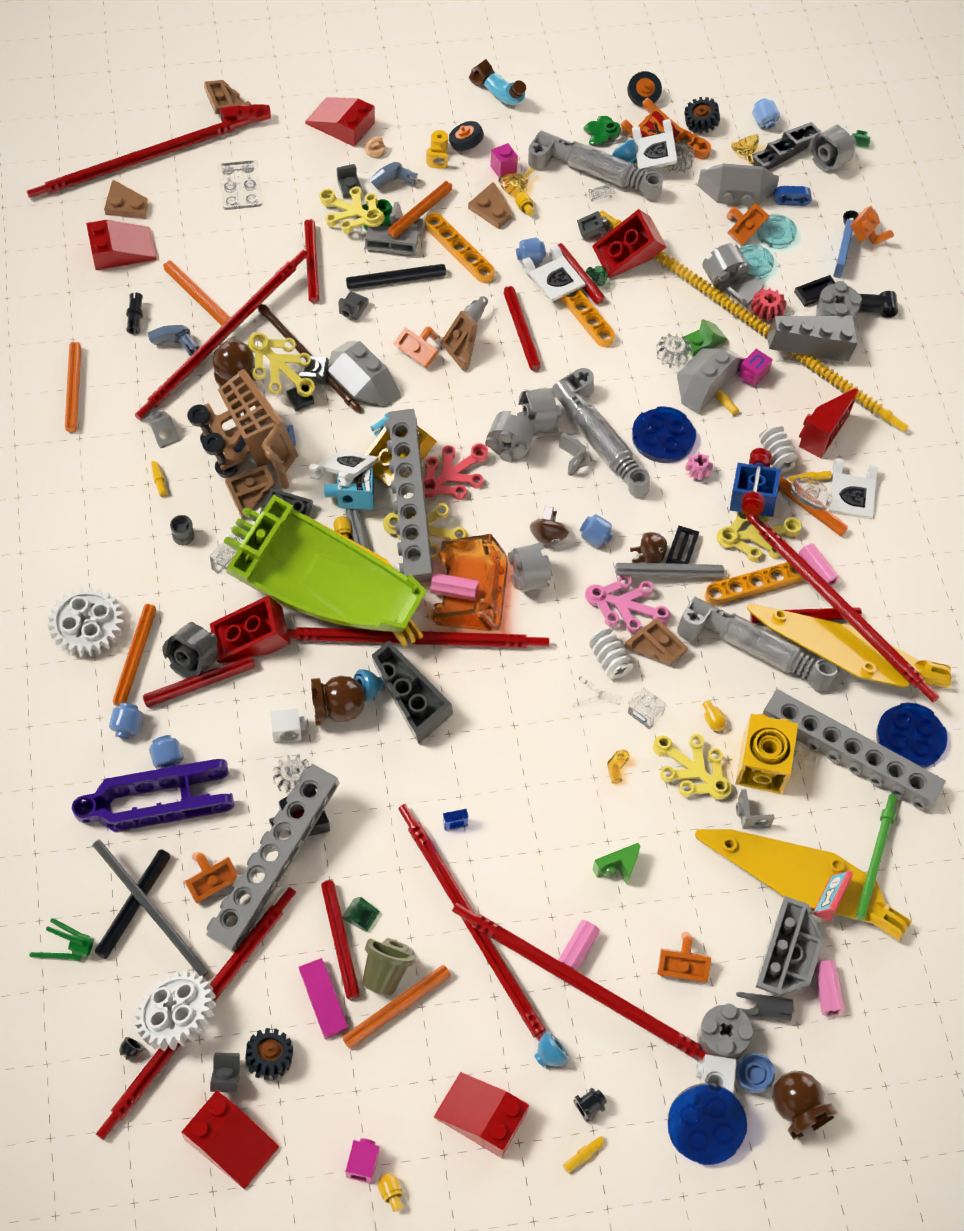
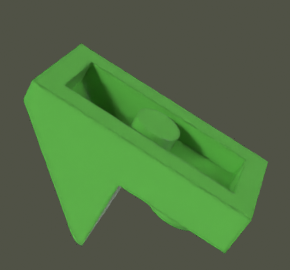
M702 319L700 329L683 336L681 343L693 357L701 349H711L726 342L727 337L716 324Z
M639 842L595 859L592 868L595 876H610L619 869L626 885H628L641 848Z

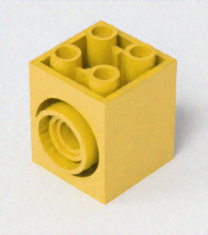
M751 714L743 734L735 785L782 794L791 775L798 723H793L788 719L769 718L764 714Z

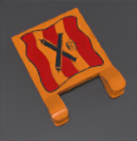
M646 98L642 102L643 108L650 114L638 125L640 126L642 138L665 133L663 120L670 119L649 98ZM670 119L675 142L685 131ZM624 120L621 123L622 131L634 139L632 124L628 120Z

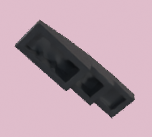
M812 122L785 131L782 138L767 143L764 150L751 154L749 161L754 166H761L769 170L808 148L811 139L822 131Z

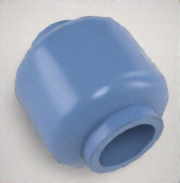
M537 237L521 240L519 248L515 249L517 260L522 261L530 257L534 265L542 263L543 258L546 257L544 241H540Z
M594 514L592 517L588 515L579 529L582 532V539L595 547H600L603 543L607 545L614 535L611 532L612 524L597 514Z
M120 703V706L113 708L109 728L116 732L115 737L129 739L130 735H137L139 733L143 714L138 710V706Z
M171 735L154 739L152 741L153 744L149 747L153 765L157 769L178 766L184 759L179 740L171 738Z

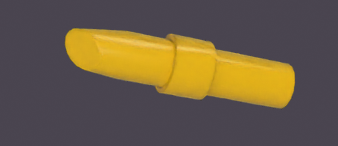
M719 390L715 396L722 406L724 405L732 415H736L739 409L726 393Z
M151 461L153 479L159 496L164 497L168 494L164 474L159 463Z
M831 471L806 472L805 474L789 477V481L792 483H812L831 479Z
M603 1136L598 1137L587 1146L579 1149L577 1154L562 1165L565 1171L570 1173L580 1164L588 1161L595 1152L603 1147Z

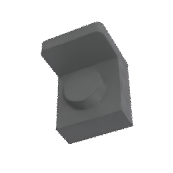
M355 164L336 168L337 183L343 199L351 197L350 190L353 187H360L362 190Z
M599 211L577 220L581 236L584 240L601 232L604 235L609 233V221L606 216L602 217Z
M350 291L345 299L340 298L338 301L339 314L357 321L369 304V298Z
M310 356V364L304 368V372H299L298 375L301 378L311 379L315 386H317V383L325 384L329 359L327 357Z
M214 1053L210 1092L218 1090L219 1092L237 1093L240 1079V1054Z

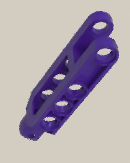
M212 759L105 778L95 793L77 797L73 801L71 809L74 817L79 822L90 823L100 821V824L111 831L119 832L224 813L232 810L235 804L232 793L211 796L210 794L191 797L190 785L220 780L229 775L228 762L226 760ZM180 787L181 801L161 804L160 802L156 803V806L139 809L132 807V810L112 813L110 804L115 798Z

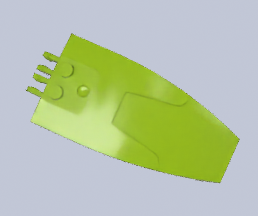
M275 495L272 496L261 514L247 507L244 508L243 514L255 523L252 525L238 518L235 522L237 526L231 528V532L234 535L243 539L242 543L227 536L224 539L226 545L237 551L227 566V574L266 596L269 595L275 601L289 608L331 623L369 630L403 632L427 592L411 574L407 577L342 536L293 509V505Z

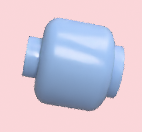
M763 98L754 104L752 115L757 125L767 129L774 127L780 118V112L776 103L773 100Z

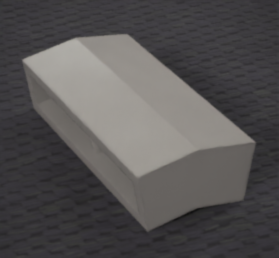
M368 226L365 236V249L415 255L418 244V231L406 229L399 236L393 238L388 235L389 227Z

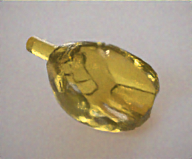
M753 134L737 142H732V150L737 154L747 156L749 164H753L752 154L757 150L759 135Z
M531 167L524 175L521 173L506 174L499 177L498 182L506 193L516 197L518 193L525 192L528 185L527 178L535 170Z

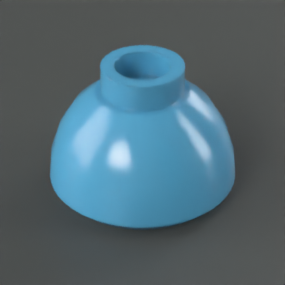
M632 139L624 142L613 151L612 156L634 164L637 161L636 142Z
M359 669L353 677L363 686L366 693V701L373 699L378 691L383 689L382 678L377 677L369 670Z
M545 1032L539 1040L537 1053L534 1055L537 1062L543 1068L546 1065L560 1066L567 1063L569 1055L563 1045L552 1033Z

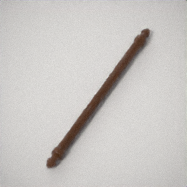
M261 304L258 307V312L266 317L285 339H294L296 343L295 349L300 354L308 353L310 356H313L279 321L266 304ZM327 371L326 382L354 411H361L360 404L356 403L355 399Z

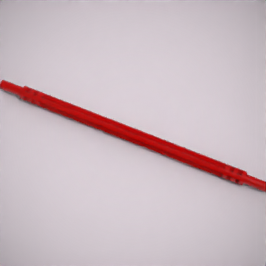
M248 118L244 120H227L46 181L44 185L26 190L28 198L46 192L50 194L232 132L235 128L251 123V120Z
M302 249L291 261H287L178 370L147 398L148 401L134 414L135 417L141 420L154 407L157 408L184 379L296 271V267L308 256V253Z
M746 516V519L759 531V535L914 688H918L932 703L939 699L940 696L924 681L925 678L769 525H765L757 516Z
M315 627L287 629L289 638H296V641L386 643L390 641L392 644H401L392 631ZM420 631L423 637L419 640L415 637V642L412 643L416 645L526 648V646L549 647V637H527V634Z
M406 804L401 805L398 810L409 827V833L453 905L455 906L458 903L475 913L421 823L416 821ZM462 918L528 1030L531 1032V1035L539 1041L546 1028L491 938L473 928L472 923Z
M288 887L276 904L269 907L211 981L212 991L216 995V998L213 999L214 1002L283 915L282 911L296 894L294 889ZM177 1043L175 1050H172L169 1045L165 1051L161 1048L157 1050L110 1110L112 1113L95 1134L98 1138L104 1141L118 1121L126 1117L181 1046L180 1043Z
M458 903L453 907L452 912L472 923L473 928L693 1058L695 1056L703 1060L705 1054H707L700 1048L699 1043L480 913L476 915Z

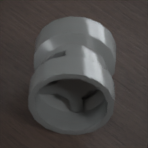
M186 515L175 516L170 521L173 541L178 545H188L194 540L195 536L192 520Z

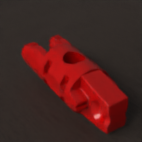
M265 104L236 105L220 109L222 122L236 119L244 120L245 118L250 119L251 122L271 119L270 105Z

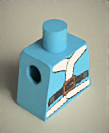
M373 467L356 476L349 487L339 486L343 478L338 477V474L337 484H324L325 498L337 497L339 508L374 510Z

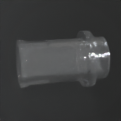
M605 183L604 186L589 189L588 193L591 194L588 195L591 202L606 197L612 198L615 195L614 186L612 183Z

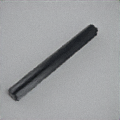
M436 264L346 277L347 289L445 276L446 266L445 264Z
M163 849L157 851L137 883L146 896L170 860V854ZM132 894L129 895L96 947L95 953L97 956L103 959L108 958L141 906Z

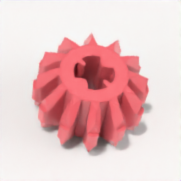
M769 287L766 291L761 288L759 292L754 294L751 302L753 315L758 316L759 319H766L767 323L770 319L774 320L775 316H783L787 305L786 300H784V294H779L778 289L772 291Z

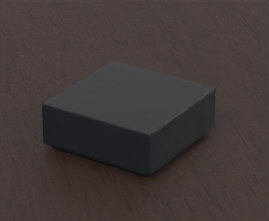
M297 387L286 391V396L295 411L314 404L312 394L308 397H303L298 394ZM301 387L302 391H309L308 387Z

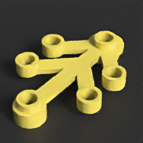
M353 187L350 190L354 205L336 198L333 189L327 188L319 193L321 203L326 207L335 206L345 210L336 214L330 213L325 217L329 227H334L339 221L344 220L340 224L342 232L349 234L355 227L363 225L377 227L384 222V214L376 206L378 199L374 193H369L365 196L366 204L369 206L367 211L362 208L361 198L363 193L360 187ZM357 216L361 217V218H359V219H355V220H352V221H350V220H345V219H349V218H353V217H357Z
M257 332L252 334L248 340L249 349L255 353V368L252 372L254 379L262 380L266 375V370L263 367L264 354L270 360L268 392L271 395H278L281 391L282 386L279 382L280 370L297 386L296 389L299 395L303 397L310 396L315 389L314 382L309 378H301L286 364L295 363L301 367H307L311 362L310 355L308 353H301L300 355L276 354L271 348H282L285 352H292L296 345L294 339H268L265 334ZM260 341L262 343V346H256L255 342ZM290 342L292 344V347H286L285 343ZM305 357L308 362L303 363L300 358ZM261 370L263 375L258 376L255 371ZM276 385L278 387V390H272L271 386ZM306 386L309 391L304 392L301 387Z
M438 504L435 511L427 515L429 535L451 539L452 544L457 547L466 545L468 542V532L466 529L457 527L450 530L429 526L436 520L445 518L449 514V508L446 504ZM444 508L446 512L439 513L438 510ZM390 513L383 519V528L387 533L395 535L396 528L390 522L392 520L398 522L399 517L398 514ZM410 513L406 516V519H411L416 514ZM460 532L463 534V537L457 538L455 535ZM430 541L431 549L437 551L436 554H431L432 559H436L440 554L439 547Z
M738 512L732 525L723 527L717 533V542L725 548L736 547L746 553L747 558L752 562L759 561L762 552L760 548L751 547L742 540H750L768 550L769 556L773 559L781 557L779 553L773 552L774 548L759 535V531L752 524L747 530L738 531L742 525H746L749 522L747 519L740 518V516L746 517L747 514ZM757 515L763 523L770 519L769 516ZM790 517L785 520L784 525L771 528L778 535L785 534L788 537H795L799 534L802 524L797 518Z
M693 734L689 740L694 762L676 749L669 737L662 735L655 739L653 744L655 754L662 757L669 755L686 768L674 770L671 766L663 767L660 773L662 781L700 779L705 783L693 785L688 780L681 782L679 793L682 796L710 794L714 799L721 800L730 795L732 790L731 783L722 774L721 760L723 753L718 748H713L709 751L708 761L712 763L713 776L705 771L702 752L704 738L700 734ZM693 740H699L700 744H694ZM659 742H665L667 746H662ZM717 754L719 758L715 759L711 755ZM664 772H670L672 776L667 777L664 775ZM716 785H722L724 789L720 790ZM688 786L690 791H685L682 787Z

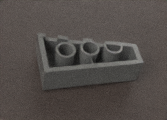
M853 315L775 316L767 334L768 346L771 350L849 362L857 346Z
M390 641L386 642L371 655L374 667L418 744L453 715L452 704Z

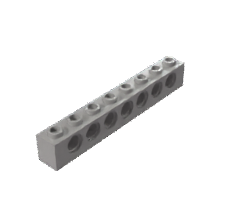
M414 408L388 412L389 420H385L386 433H390L391 440H387L388 453H392L393 460L389 461L390 473H394L395 478L394 481H391L392 493L396 494L397 501H393L395 515L398 514L399 521L395 522L396 534L401 537V542L397 543L398 554L403 557V563L399 564L400 572L407 577L411 574L419 583L432 580L433 565L417 417ZM400 433H407L404 437H397ZM402 453H409L407 457H399ZM404 473H411L407 478L402 477ZM413 493L411 498H404L405 494ZM408 514H416L414 518L406 519ZM411 534L418 535L414 540L408 539ZM420 555L418 560H410L411 556Z
M779 689L775 690L762 714L769 718L787 719L783 715L790 716L792 719L788 720L798 723L797 741L805 744L808 749L825 755L830 761L847 767L853 774L861 775L872 784L881 786L898 798L909 801L917 809L929 812L946 783L945 779ZM805 727H810L813 731H809ZM826 738H830L834 742H829L826 740ZM846 749L854 751L855 754L849 753ZM868 761L874 762L877 766L871 765ZM889 772L896 774L897 777L891 776ZM911 784L918 786L919 789L913 788Z
M313 763L309 769L305 768L299 778L301 782L296 790L292 789L286 799L288 803L283 811L279 810L275 815L274 825L270 832L266 831L260 840V848L256 853L253 852L247 861V869L236 878L233 884L234 890L230 896H225L221 902L219 914L217 917H213L207 925L206 935L212 941L233 953L248 935L340 785L335 775ZM309 789H317L315 796L311 798L305 796ZM296 810H304L301 818L295 819L292 817ZM283 831H291V835L288 839H279V836ZM270 852H278V856L274 861L266 860ZM257 873H264L263 881L260 883L253 882V878ZM245 894H250V902L241 905V897ZM237 916V923L232 927H228L226 925L228 918Z

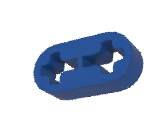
M784 185L774 190V199L778 205L805 206L811 203L812 194L811 189L805 186Z

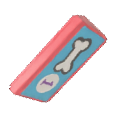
M846 871L830 877L813 911L815 916L827 922L832 920L853 876V872Z

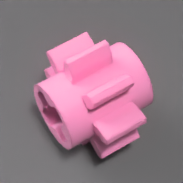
M698 452L694 457L689 456L685 470L690 471V478L693 477L700 481L704 477L709 478L713 463L709 462L708 455L706 456Z

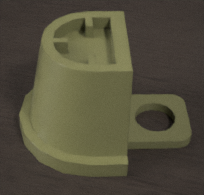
M370 938L365 945V951L368 954L362 980L363 986L375 993L383 995L393 994L407 968L415 963L417 956L407 953L409 950L408 945L391 938H386L382 943Z

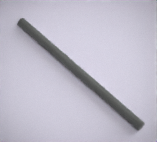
M100 839L92 844L94 849L197 974L205 977L209 973L208 969Z

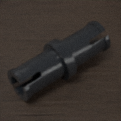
M132 292L129 295V308L126 310V316L128 317L126 331L129 334H134V329H136L135 333L138 334L140 332V319L143 317V310L141 309L143 295L135 292L134 298V293Z

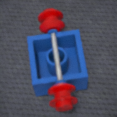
M756 448L750 453L749 464L737 462L729 511L745 513L751 516L774 517L781 469L770 467L772 455L769 450Z

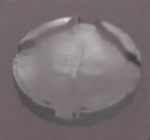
M796 477L791 484L793 495L800 502L811 508L824 510L833 501L832 493L828 494L826 491L827 487L816 479Z

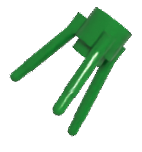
M51 918V923L68 933L49 926L46 927V931L69 940L68 950H71L72 953H29L30 957L72 959L80 962L81 957H89L94 939L61 921Z

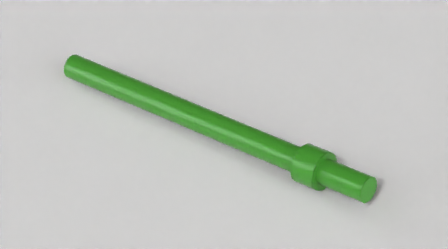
M894 794L888 796L886 807L881 812V825L855 916L859 920H865L890 826L895 821V808L898 797Z

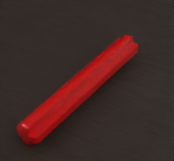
M559 243L558 246L563 256L585 282V287H583L585 292L596 305L603 303L605 298L603 293L564 244Z

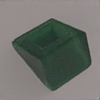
M357 897L352 900L342 918L357 928L368 932L380 911L364 898Z

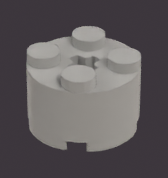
M838 124L814 136L809 144V151L814 156L812 158L814 164L819 169L827 172L839 168L853 158L856 139Z
M732 243L719 246L711 252L712 256L709 259L706 257L703 260L702 268L713 286L721 292L725 291L730 285L740 284L750 269V265L738 245L735 244L733 246Z
M837 281L835 284L828 285L822 290L816 307V316L853 315L855 323L862 297L844 281Z
M554 388L521 391L518 405H522V412L519 413L525 415L533 422L535 426L534 433L556 430L557 418L561 417V408L559 405H556Z
M501 411L493 420L485 445L500 455L503 461L510 462L512 459L523 458L527 454L533 440L535 426L523 414L518 413L516 416L510 414L511 411Z
M542 543L513 548L511 552H508V561L513 566L514 574H511L512 584L514 587L518 586L521 592L550 587L547 581L551 580V569L548 556L542 555L541 550L545 549Z
M733 1004L718 1005L711 1008L703 1017L698 1028L697 1043L700 1044V1048L708 1055L732 1058L737 1061L742 1057L751 1042L753 1028L747 1015Z

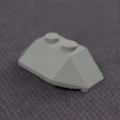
M722 163L708 169H701L698 187L716 203L752 206L755 202L759 205L774 194V190L778 186L779 176L774 175L771 171L761 166Z
M347 341L331 351L328 374L353 399L385 407L401 396L387 366L361 341Z
M701 349L677 373L681 404L699 413L716 396L717 392L722 390L739 372L741 363L746 358L730 350Z
M784 896L759 969L756 988L782 996L810 986L824 937L811 913L812 910L809 904Z

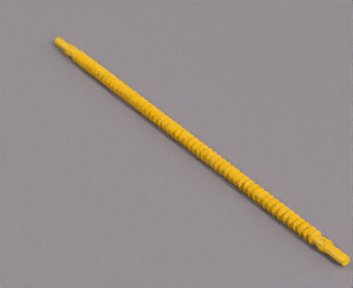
M600 211L602 217H607L612 229L622 222L619 219L616 220L605 211ZM663 251L653 258H657L658 262L662 261V265H666L667 269L671 268V271H675L676 275L680 274V278L684 277L685 281L689 280V284H693L694 288L698 287L699 291L703 290L702 293H707V297H712V300H716L717 304L721 303V307L726 306V310L730 309V313H735V317L740 316L739 319H744L745 324L749 323L750 327L754 326V330L758 329V333H763L764 337L767 336L771 325L767 326L766 322L762 323V319L758 320V316H753L752 312L748 313V309L744 310L743 306L739 307V303H734V299L730 300L729 296L725 297V293L721 294V291L716 290L715 286L711 287V283L707 284L706 280L702 281V277H698L697 273L693 274L692 270L688 271V267L684 268V264L675 261L674 257L670 258V254L666 255V252ZM791 353L792 357L796 356V360L801 359L802 364L806 363V367L811 366V370L815 369L816 374L820 373V377L825 376V380L829 379L830 384L835 383V387L839 386L840 391L844 390V393L854 388L858 389L857 386L853 387V383L849 384L848 379L843 380V376L839 377V373H834L833 369L829 370V366L825 367L823 362L819 363V359L815 360L814 356L810 357L809 355ZM863 390L858 391L855 401L859 400V404L863 403L864 408L869 407V411L873 410L874 415H880L883 421L890 422L905 433L909 425L893 415L891 410L883 408L882 403L877 404L878 401H873V397H868L867 393L863 394Z

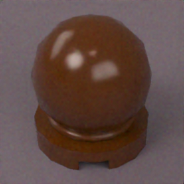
M229 340L220 344L214 351L212 361L214 378L219 388L242 369L246 370L256 383V379L252 375L255 368V357L248 345L239 340Z
M339 675L330 678L325 684L321 683L320 678L311 679L316 726L325 725V719H328V717L336 722H348L356 719L363 711L366 693L363 686L354 678Z
M797 1070L783 1074L775 1083L772 1094L775 1110L783 1119L792 1122L787 1131L793 1140L804 1137L802 1132L810 1127L814 1131L818 1130L833 1120L834 1115L838 1114L832 1103L824 1104L825 1094L821 1083L813 1075Z

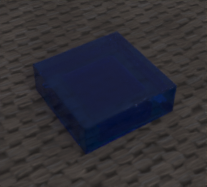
M467 808L443 813L442 824L444 831L467 827L469 817Z

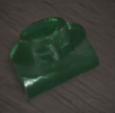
M856 130V133H852L851 136L856 139V146L869 147L871 136H867V131Z
M590 266L586 269V273L591 277L596 286H603L606 283L608 273L604 266H596L595 268Z

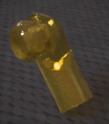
M625 749L616 751L607 762L612 784H618L623 781L620 770L630 759V754Z

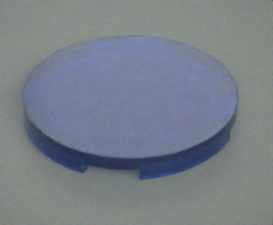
M657 406L656 409L642 412L637 416L633 423L631 437L635 448L645 458L658 463H673L682 460L690 454L696 440V429L687 418V415L680 410L672 407Z
M910 702L900 703V705L885 711L876 727V740L878 744L922 768L929 767L940 759L946 749L948 735L946 727L934 715L935 712L923 705Z
M699 1083L684 1089L674 1099L667 1116V1129L671 1142L679 1153L698 1164L714 1165L730 1159L737 1153L736 1151L740 1148L747 1134V1117L741 1102L730 1090L713 1083Z

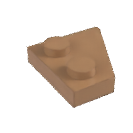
M224 80L204 82L205 92L215 114H220V109L223 107L251 104L249 101L244 102L240 98V93L232 89Z
M112 180L104 207L105 215L145 219L149 206L148 198Z
M494 182L468 203L469 210L497 229L511 218V211Z
M460 311L440 342L462 370L469 369L478 324L467 311Z
M267 465L225 479V484L241 519L246 517L242 512L244 508L247 507L253 510L270 492V489L275 486Z
M655 618L624 644V647L630 651L668 665L674 664L688 652V647L658 618Z

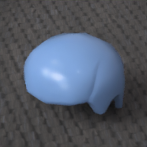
M758 1053L747 1054L738 1062L736 1078L744 1090L753 1094L763 1093L772 1086L775 1080V1069L768 1057Z

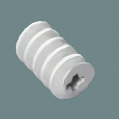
M776 425L763 430L759 434V438L763 448L769 450L772 455L771 465L773 468H779L781 473H786L795 467L794 461L797 459V454L794 453L793 446H790L791 442L790 439H787L788 435L784 432V427Z
M609 626L600 629L592 635L588 644L593 649V654L597 657V661L601 664L602 669L606 671V676L609 679H617L628 674L634 665L633 663L627 664L630 661V657L624 656L626 651L620 648L621 642L616 641L617 635L611 634L613 629Z

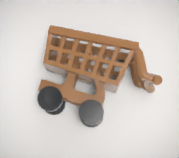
M242 369L218 389L228 411L216 415L209 402L204 405L197 404L189 409L187 413L188 420L193 426L201 428V444L207 454L215 455L217 461L214 467L220 477L228 478L233 476L237 471V464L245 461L251 453L258 467L273 464L281 488L287 489L289 488V481L286 472L298 457L297 450L280 416L246 370ZM255 406V409H254V410L251 411V410L249 409V408ZM233 419L236 426L230 430H223V423ZM267 423L266 426L261 428L260 425ZM243 438L246 445L241 452L237 453L233 447Z

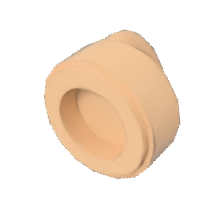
M375 137L366 142L365 149L368 156L377 158L384 154L385 144L382 137Z

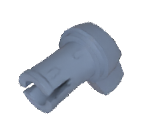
M394 161L380 168L369 181L377 189H380L387 182L397 180L398 178L414 185L416 180L409 178V176L417 179L418 173L402 167L403 165L400 162Z
M167 325L148 332L149 341L154 345L166 342L180 343L190 356L196 352L195 348L197 350L200 348L190 336V329L184 325Z

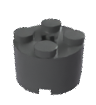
M189 622L164 642L163 655L165 659L168 657L171 662L169 666L175 673L185 678H191L192 676L199 675L216 660L218 655V639L214 633L208 632L194 622Z

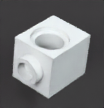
M298 708L270 711L273 743L302 740L301 731L305 730L304 716L299 717Z

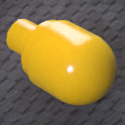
M526 192L518 193L515 197V203L519 210L527 213L528 216L533 215L535 212L533 209L534 204L529 194Z
M345 516L337 517L333 523L334 531L347 538L351 537L352 527L350 520Z
M710 700L705 701L702 705L706 711L704 719L713 731L723 730L727 723L723 712L718 707H714Z
M393 1174L382 1175L378 1180V1189L385 1203H390L393 1212L400 1211L403 1208L400 1197H402L400 1183Z

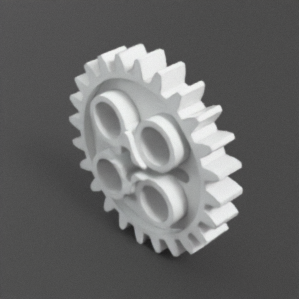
M90 586L88 592H84L83 587H80L79 593L71 589V596L62 594L64 600H56L57 607L50 608L52 615H48L49 623L47 626L51 639H54L56 646H61L63 652L69 648L70 655L78 651L80 657H82L84 651H88L89 656H92L93 650L101 654V647L104 646L110 649L108 642L116 643L115 635H122L120 628L124 627V615L121 612V605L117 603L116 597L111 598L110 592H106L103 595L101 588L93 592V588ZM90 633H96L95 635L88 636Z
M185 970L182 976L176 971L173 978H170L167 974L164 982L156 980L157 987L149 986L150 994L142 995L144 1003L137 1004L140 1012L134 1014L138 1020L134 1023L138 1028L137 1033L147 1045H151L154 1049L160 1047L165 1051L169 1045L172 1050H175L177 1043L185 1047L186 1039L189 1038L192 1042L195 1041L194 1034H203L202 1025L209 1026L210 1023L206 1019L207 1017L214 1016L211 1010L216 1007V1003L213 1001L216 998L212 991L213 988L203 976L199 977L196 972L190 975L187 970Z

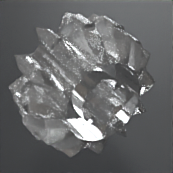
M679 140L675 143L678 163L663 166L668 168L669 172L675 171L676 174L679 171L685 173L687 169H691L695 159L693 147L688 146L687 142L680 143Z
M670 333L666 337L662 336L656 345L657 359L661 360L662 365L669 364V368L673 365L677 368L681 364L686 365L689 357H691L690 342L686 341L685 336L679 337L678 333L675 336H672Z
M287 755V761L279 759L278 766L273 768V773L275 774L273 782L278 784L277 788L279 791L286 789L287 795L292 789L296 790L301 782L299 781L301 773L305 768L309 769L310 767L309 761L307 759L301 761L299 755L295 759H291V756Z

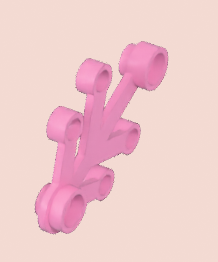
M619 576L618 581L604 587L594 584L586 589L585 598L587 602L592 606H598L607 626L614 627L618 624L619 615L611 611L607 603L617 608L627 625V631L632 634L639 632L641 622L639 619L633 618L629 610L650 616L652 621L658 618L664 625L669 623L671 613L667 607L658 606L654 608L633 601L642 596L647 597L652 594L653 584L649 581H643L639 588L620 596L611 594L620 589H629L632 582L630 576ZM622 580H625V581H627L628 583H627V584H623L621 581H622ZM643 587H648L650 590L646 591ZM613 617L615 621H610L608 618ZM630 624H636L637 627L633 628Z

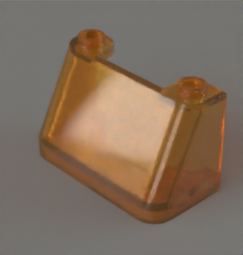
M492 534L442 541L439 560L447 569L446 575L479 581V589L475 601L443 595V602L435 603L430 611L432 621L438 626L481 631L499 630L502 621L508 571V558L505 551Z

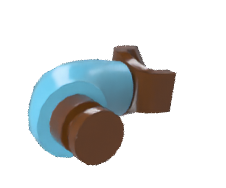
M484 59L471 69L468 77L469 80L476 86L484 83L485 87L503 103L516 105L525 98L526 84L521 80L512 83L507 82L499 74L495 73L487 59Z

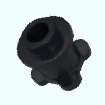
M590 1088L589 1092L582 1097L579 1095L575 1096L573 1100L574 1105L586 1123L598 1111H605L604 1105L607 1103L603 1093L599 1089L595 1091L593 1088Z

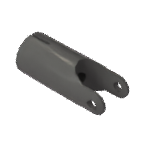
M736 992V996L751 999L757 1003L751 1009L739 1008L746 1015L791 1022L793 999Z

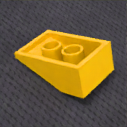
M418 426L422 461L437 441ZM384 427L364 454L379 457V462L370 468L373 467V475L391 488V481L395 480L394 473L391 474L389 468V461L393 460L392 453L389 454L387 448V440H391L390 433L387 434ZM400 433L397 437H404L407 433ZM402 453L399 457H407L409 453Z

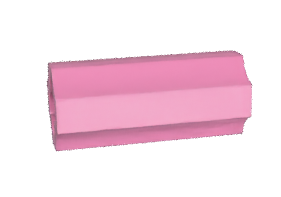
M810 543L799 551V555L831 587L838 582L839 575L815 544Z
M435 573L431 580L430 592L475 601L478 595L479 581Z
M581 920L558 960L578 971L599 935L600 929L587 920Z
M833 960L819 961L816 964L814 975L822 1015L842 1014L845 1008L836 962Z

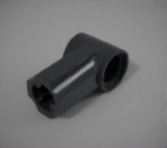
M888 290L879 295L859 294L862 297L858 312L880 313L884 318H892L898 314L896 292Z

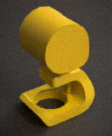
M436 130L431 134V147L426 150V164L430 168L445 169L448 166V154L445 153L448 149V134L445 131ZM442 158L444 159V162L436 163L434 159Z

